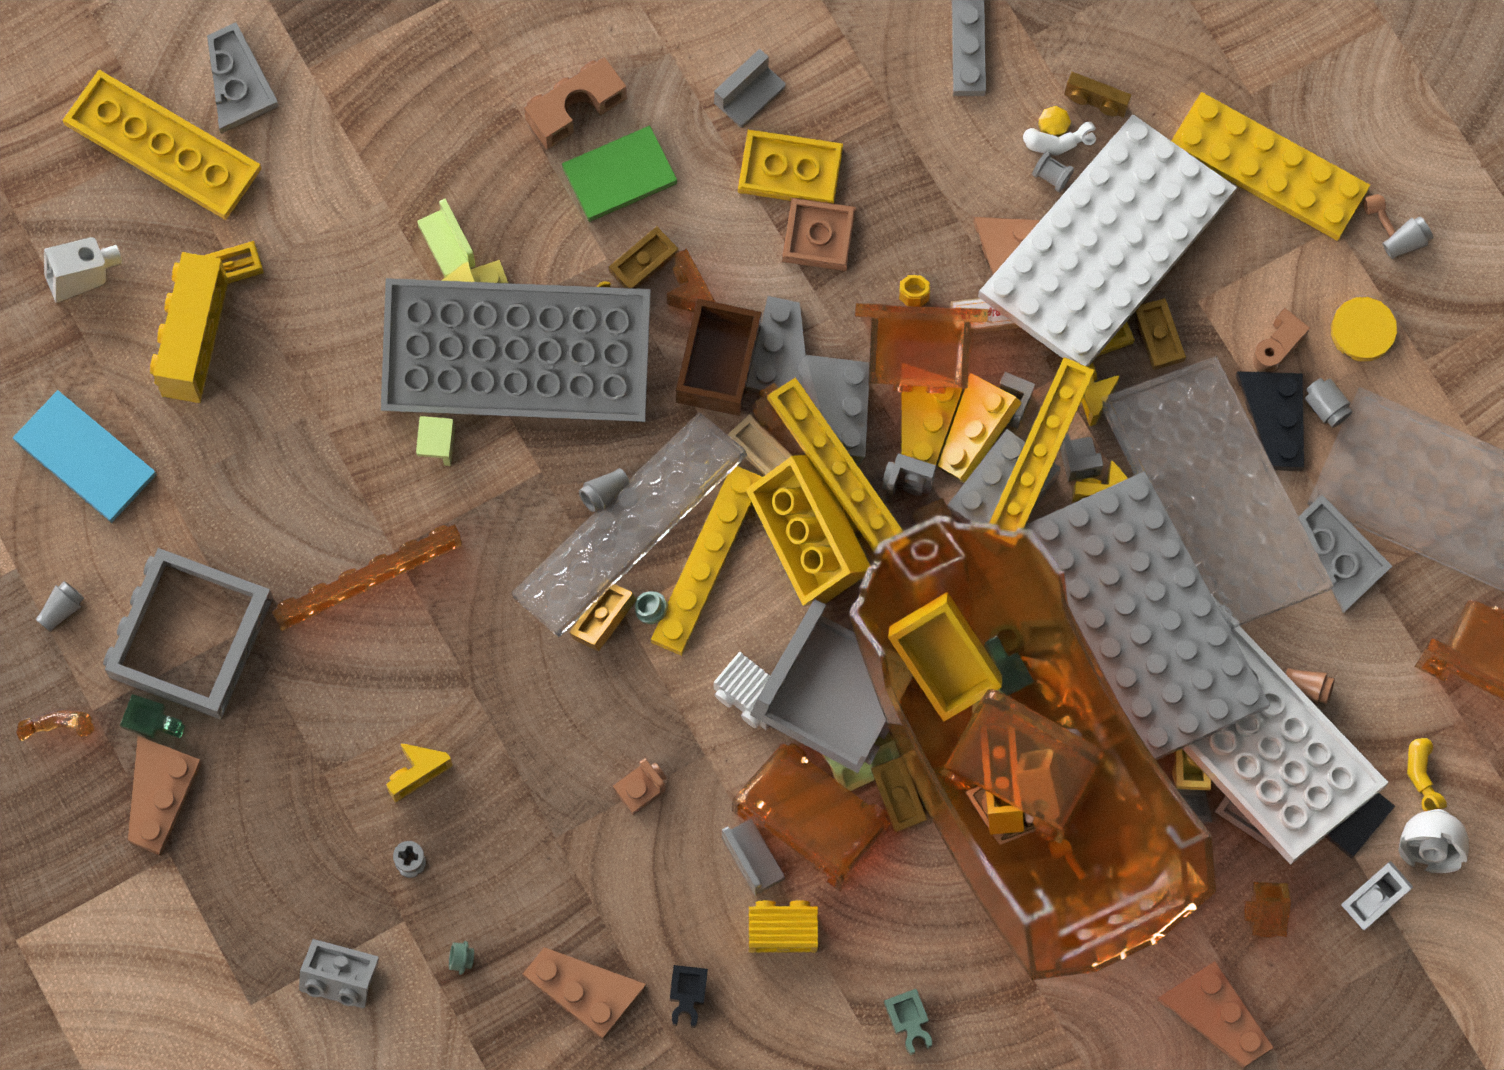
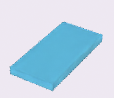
M58 390L13 437L14 442L111 523L157 475L150 466Z

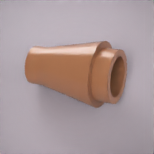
M1287 669L1286 675L1313 703L1317 705L1320 702L1328 704L1335 678L1328 677V673Z

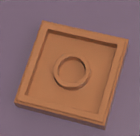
M792 198L782 262L846 271L856 207Z

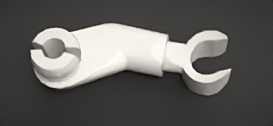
M1085 122L1078 131L1074 133L1069 132L1059 137L1030 128L1023 134V139L1028 149L1040 153L1048 151L1051 155L1057 156L1076 147L1077 143L1081 141L1086 145L1094 144L1096 136L1092 132L1087 133L1094 131L1096 127L1092 122Z

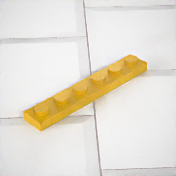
M1063 358L986 528L985 536L1016 548L1095 370L1068 358Z
M796 377L767 396L768 401L879 560L882 562L910 542L909 538Z
M732 464L668 601L667 613L659 621L653 633L651 643L682 656L752 504L746 489L761 479L762 476Z

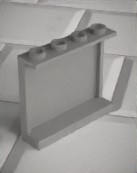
M814 599L757 698L750 715L859 773L864 762L871 765L880 748L874 744L878 736L885 739L894 722L888 719L891 712L899 713L908 697L902 692L906 686L912 689L916 679L902 658L822 616L826 605Z

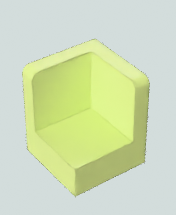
M420 416L416 454L423 457L443 458L444 465L451 466L455 434L453 419Z

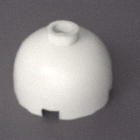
M1433 809L1416 814L1406 823L1398 850L1401 858L1413 867L1416 861L1428 864L1429 866L1425 870L1427 872L1449 873L1459 870L1463 861L1466 863L1469 851V838L1464 825L1457 818L1444 810Z

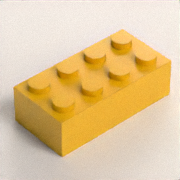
M182 252L180 263H174L172 270V282H175L173 293H168L166 296L164 310L168 314L165 324H160L157 335V342L161 344L158 355L153 354L150 364V374H153L154 383L158 386L162 397L201 403L228 287V278L221 258Z
M807 455L791 456L746 489L803 606L811 605L814 599L826 604L873 571L837 498Z

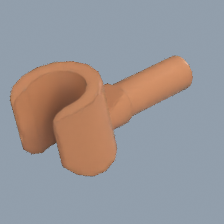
M1378 194L1367 196L1363 200L1365 213L1367 215L1377 213L1378 218L1391 237L1396 230L1385 211L1386 203L1384 197Z

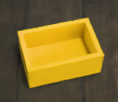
M948 592L889 627L888 639L943 722L1002 688V674Z

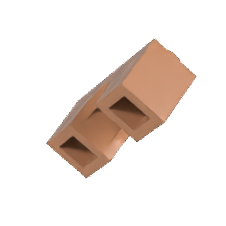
M605 57L597 62L595 60L590 61L572 78L566 77L557 82L550 92L533 97L527 103V106L524 107L525 120L548 150L574 133L573 120L567 113L570 106L578 102H586L591 104L601 116L627 99L626 85Z

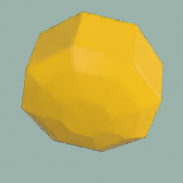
M1058 106L1044 109L1038 122L1041 132L1057 137L1066 134L1071 125L1068 112Z
M908 275L900 281L899 300L906 306L921 307L929 301L930 282L923 276Z

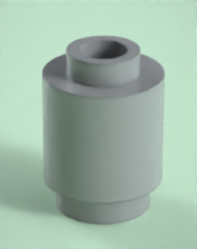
M1319 378L1306 389L1309 394L1305 400L1324 424L1328 423L1334 428L1353 413L1349 407L1351 403L1332 379L1324 381L1322 378Z

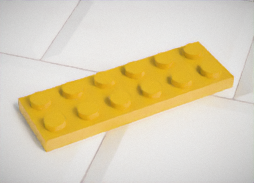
M101 70L97 71L63 118L65 126L224 220H227L262 170L261 164Z
M1203 92L1199 94L1171 140L1221 177L1336 241L1341 237L1370 187V184Z

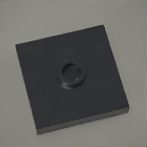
M1378 793L1325 837L1352 859L1394 809L1395 805Z

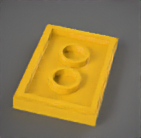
M748 129L738 193L788 201L796 198L834 204L843 143Z

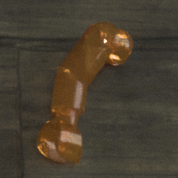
M59 710L40 716L39 720L34 722L32 718L20 720L16 733L19 741H23L35 732L43 730L46 732L58 727L75 728L77 735L83 737L94 732V725L91 722L92 717L86 712Z

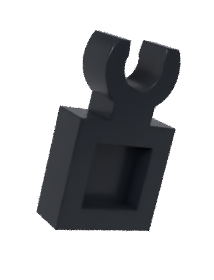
M673 965L670 1001L679 1002V1006L672 1013L673 1026L678 1025V1017L684 1013L691 1016V1028L697 1026L698 1014L694 1009V1004L704 1005L708 969Z

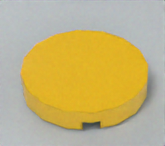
M1356 297L1344 302L1336 311L1331 323V338L1336 348L1342 354L1345 353L1356 361H1373L1383 357L1392 347L1397 334L1396 319L1391 310L1381 301L1370 297Z

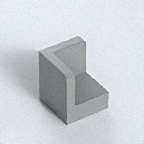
M1004 372L999 388L1017 397L1022 402L1007 424L1018 429L1033 395L1035 384Z
M1066 434L1060 450L1068 481L1099 476L1103 468L1101 453L1096 454L1093 439L1086 437L1070 440L1069 434Z

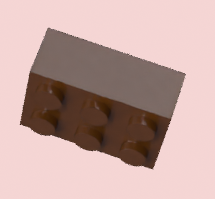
M697 298L676 386V403L740 416L761 327L762 312Z

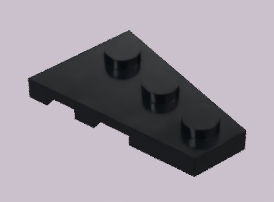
M1237 371L1235 376L1245 396V404L1249 414L1251 413L1257 430L1256 435L1269 470L1302 471L1304 468L1303 373Z

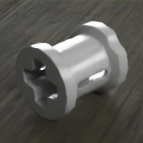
M1046 151L1036 164L1032 176L1043 178L1054 185L1057 192H1061L1072 176L1074 168L1072 166L1066 167L1051 158V153Z
M404 841L395 848L393 860L402 876L414 878L424 871L426 858L420 845L413 841ZM409 853H414L416 860L411 861L410 866H406L402 858H408Z

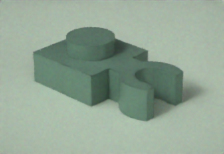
M917 989L884 1000V1005L895 1034L897 1035L902 1032L907 1034L905 1041L907 1052L910 1055L915 1054L912 1041L916 1038L924 1040L927 1049L931 1048V1036L928 1032L921 1029V1025L928 1023L929 1019Z

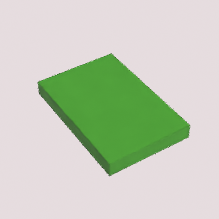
M650 125L562 163L563 171L589 222L677 184V178Z

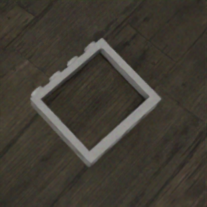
M158 548L155 556H150L145 564L143 573L146 577L142 586H137L133 591L130 605L133 606L128 617L124 616L118 625L117 635L119 638L115 647H110L105 655L103 665L106 666L105 671L111 679L221 720L273 601L272 593L268 588ZM166 566L252 597L209 698L123 666V662Z

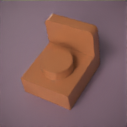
M646 758L639 762L640 766L612 786L615 793L632 815L666 791L665 783L663 782L667 779L666 775L657 763L654 762L650 765Z

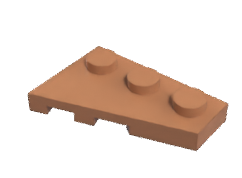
M974 217L973 223L976 232L979 234L985 259L988 260L992 276L1039 223V220Z
M138 736L128 842L158 855L162 854L202 762L200 759Z
M545 947L523 973V977L602 1040L605 1039L646 988V984Z
M1215 961L1157 999L1166 1008H1170L1182 1018L1181 1020L1191 1028L1194 1027L1208 1038L1214 1046L1242 1068H1245L1273 1049V1046Z

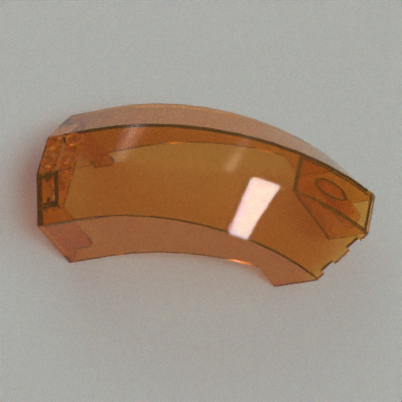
M936 516L879 542L875 550L873 564L871 568L868 567L860 585L858 599L856 603L852 604L849 611L850 621L859 650L889 729L930 817L980 905L1031 980L1097 972L1159 942L1216 893L1212 835L1159 766L1102 674L1068 606L1064 571L1032 530L1018 528L1016 532L1000 530L998 524L971 521L970 525L953 522L952 517ZM948 592L1002 674V688L1000 690L1031 725L1077 729L1082 734L1078 745L1057 761L1064 799L1062 816L1057 818L1060 829L1059 833L1051 836H1040L1039 830L1000 845L995 837L990 835L988 826L965 793L968 790L985 784L980 732L972 731L973 705L943 722L888 639L889 627ZM1027 730L1018 735L1014 734L1017 763H1019L1021 754H1027L1036 748L1027 738Z

